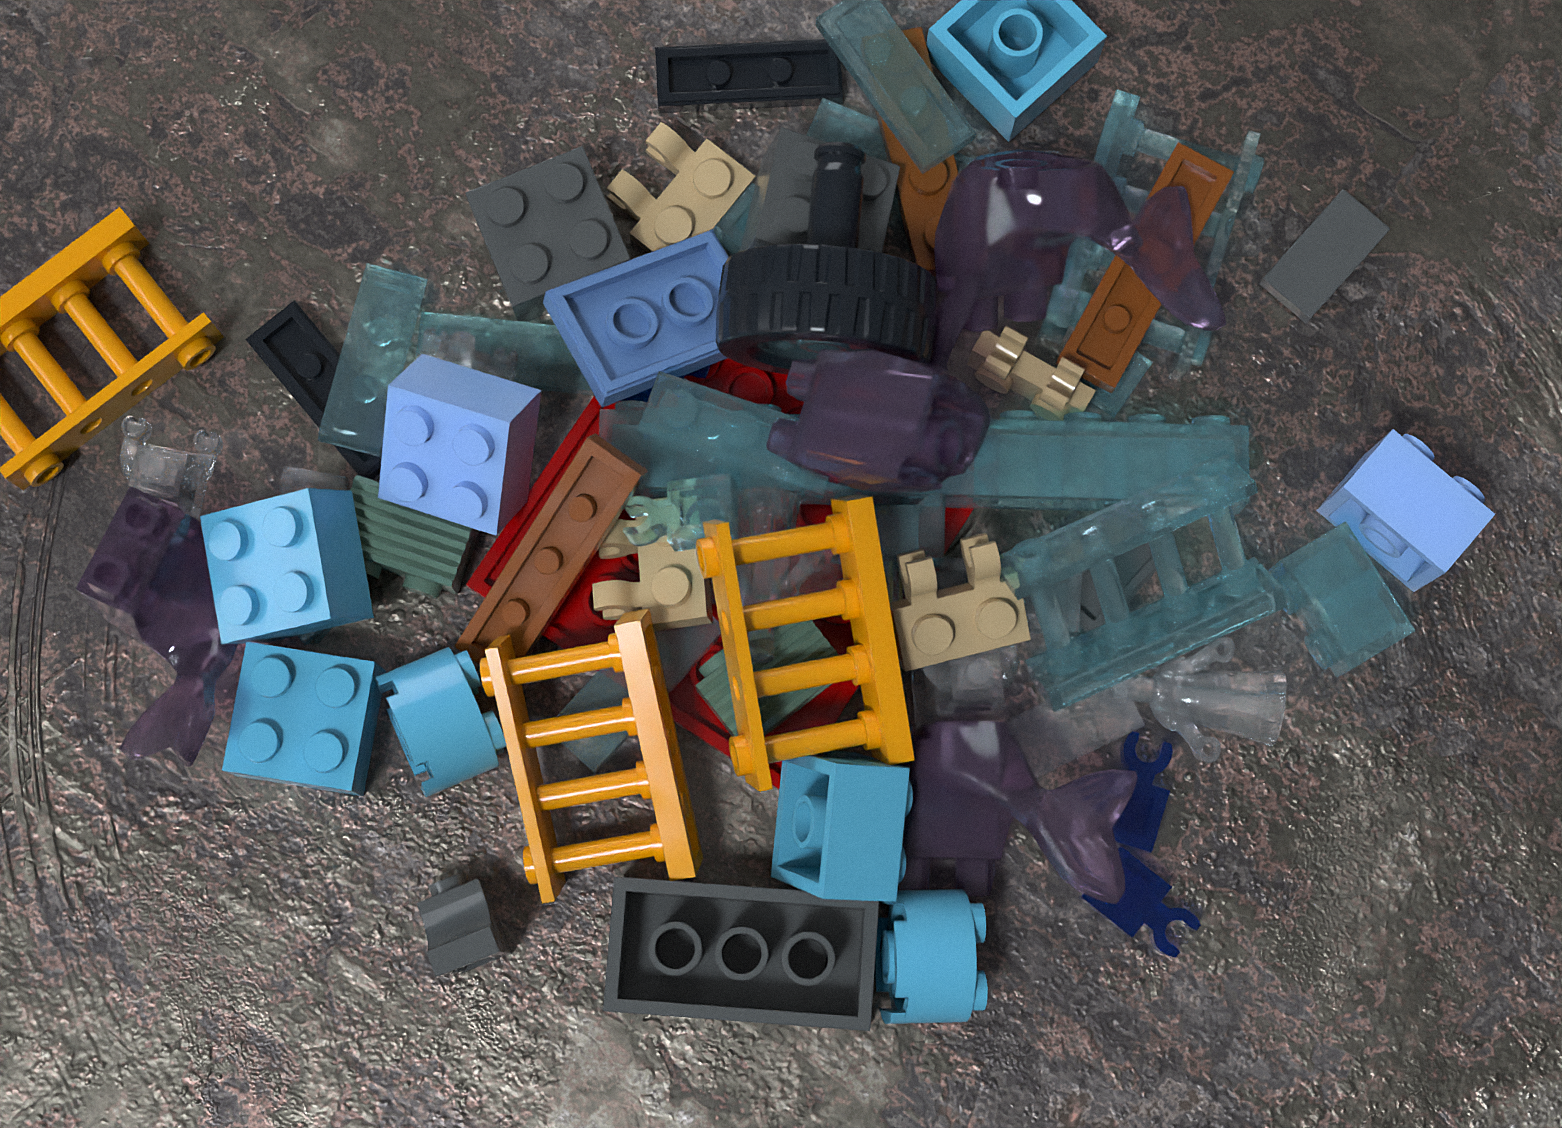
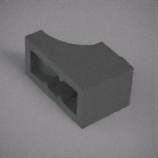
M465 872L450 876L428 886L432 897L416 903L427 936V955L436 977L452 978L512 954L484 880L475 879L468 882Z

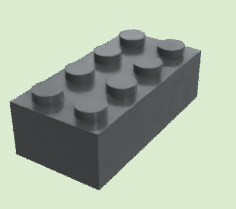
M614 877L603 1011L870 1031L879 901L822 899L801 890Z

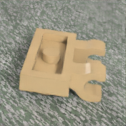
M661 122L646 140V144L649 145L646 153L676 175L662 194L655 199L637 179L623 169L606 189L610 192L607 199L638 222L629 233L630 240L647 253H651L712 229L715 232L753 186L756 176L708 139L694 152L674 130Z
M1007 325L1004 327L1000 337L984 329L971 351L967 364L977 370L974 374L976 379L997 392L1006 394L1011 389L1032 401L1029 405L1030 408L1050 422L1063 424L1064 420H1067L1077 425L1096 391L1079 381L1085 368L1065 357L1061 358L1057 368L1047 364L1023 350L1029 337Z
M698 493L635 502L636 520L617 519L598 549L601 559L618 558L638 553L640 582L609 580L592 584L594 610H603L604 620H617L626 612L650 608L654 631L713 623L709 578L704 579L701 574L696 551L697 539L705 538L703 528L705 517L702 498Z
M986 533L960 539L969 583L937 590V577L933 559L925 557L923 549L897 554L906 598L889 603L899 665L905 672L1031 640L1020 578L1013 572L1001 574V562L997 544L995 541L989 542Z

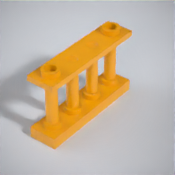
M118 207L0 296V356L7 351H16L66 414L64 419L36 439L0 393V435L15 453L13 458L0 467V473L6 480L22 490H25L30 485L32 487L41 486L53 479L64 466L62 461L180 370L184 368L186 371H189L206 362L216 350L214 345L224 338L204 312L188 323L138 260L140 250L147 246L149 242L121 207ZM108 274L112 276L118 275L168 337L165 342L140 361L136 360L88 299L89 289ZM58 312L60 314L68 313L117 376L114 381L89 400L83 396L37 337L40 331L38 327Z
M854 494L831 498L833 514L826 516L825 523L732 540L729 522L716 519L703 522L705 538L697 539L696 551L703 578H712L738 732V736L729 738L731 761L738 777L745 775L746 783L759 792L773 789L769 769L770 763L862 745L866 751L871 750L872 757L887 765L915 760L873 496ZM830 549L833 555L840 554L844 580L837 581L835 589L742 606L736 566ZM841 615L844 620H850L854 646L847 647L846 654L753 672L747 632ZM852 680L855 686L861 685L865 711L858 712L857 719L764 737L758 698Z
M650 608L624 613L614 625L615 633L609 634L608 641L516 658L511 635L497 637L485 649L486 657L480 660V675L484 691L488 697L495 696L528 839L529 845L523 848L525 874L531 885L538 884L542 904L554 902L566 884L564 872L655 857L657 862L666 861L669 880L675 881L696 877L704 859ZM613 667L616 673L624 672L629 697L622 699V705L530 722L522 684ZM627 731L630 737L638 735L643 760L636 762V768L544 784L536 747ZM641 794L644 800L652 799L657 823L650 824V831L558 847L550 810Z

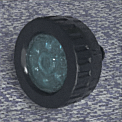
M845 142L822 143L814 151L817 168L812 175L806 244H779L749 248L733 254L724 263L716 312L715 341L718 350L727 358L749 367L805 378L872 381L903 378L920 373L931 360L936 322V282L929 271L913 262L889 254L858 248L864 186L861 166L866 162V154L861 147L855 144Z

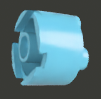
M447 647L375 677L380 694L391 689L394 692V695L386 698L390 706L386 710L414 776L427 771L430 779L421 783V790L425 797L499 766L497 755L504 753V747H506L504 734L492 710L483 714L480 712L474 695L479 694L478 687L481 686V682L466 650L454 655L451 649Z
M962 889L898 890L896 902L879 901L882 904H890L888 918H878L874 969L876 992H889L892 1008H879L884 1023L967 1022L972 1011H984L988 998L987 979L984 970H977L976 943H984L986 937V915L983 904L970 903L967 894Z

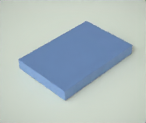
M713 229L545 292L543 304L601 408L727 359L718 350L715 339L717 301L722 267L729 257Z

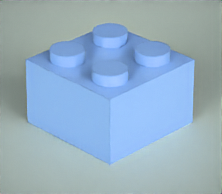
M421 354L388 384L378 498L497 536L528 501L541 390Z
M1392 429L1362 456L1316 511L1411 591L1415 592L1445 574L1493 518L1495 513L1483 504L1485 497L1475 485L1459 476L1450 477L1432 462L1435 456L1422 441L1409 434L1401 436Z

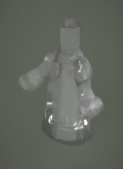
M756 487L738 489L727 494L723 502L728 517L731 540L795 528L802 499L798 497L797 493L782 488ZM825 550L800 554L799 561L791 572L792 556L736 566L742 606L800 595L799 589L812 573L818 572L824 567L826 561ZM810 554H815V555H816L815 557H812V558L807 557V556L810 555ZM775 627L748 632L752 662L768 663L774 660Z
M1213 637L1203 649L1187 659L1184 657L1171 659L1159 667L1153 677L1113 672L1109 695L1111 698L1149 703L1153 716L1163 727L1171 731H1177L1189 744L1192 754L1197 760L1212 763L1219 759L1221 743L1214 737L1203 736L1196 725L1252 739L1272 747L1273 744H1276L1281 732L1287 684L1285 673L1282 670L1266 672L1204 670L1212 662H1229L1233 659L1235 644L1230 638ZM1220 644L1225 648L1221 656L1217 652V647ZM1208 743L1211 746V751L1205 755L1203 747Z

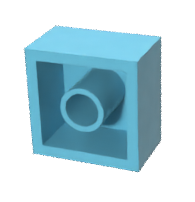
M961 0L929 28L926 46L930 62L1010 142L1098 63L1107 35L1072 0Z
M306 488L200 516L221 644L268 643L374 618L352 491Z
M246 642L222 771L237 777L364 796L382 697L375 677L386 673V670L374 661Z
M829 751L782 761L771 877L822 899L896 902L898 883L902 881L906 871V854L902 841L905 817L909 814L913 802V790L909 781L910 768L897 764L887 765L876 758L846 751Z

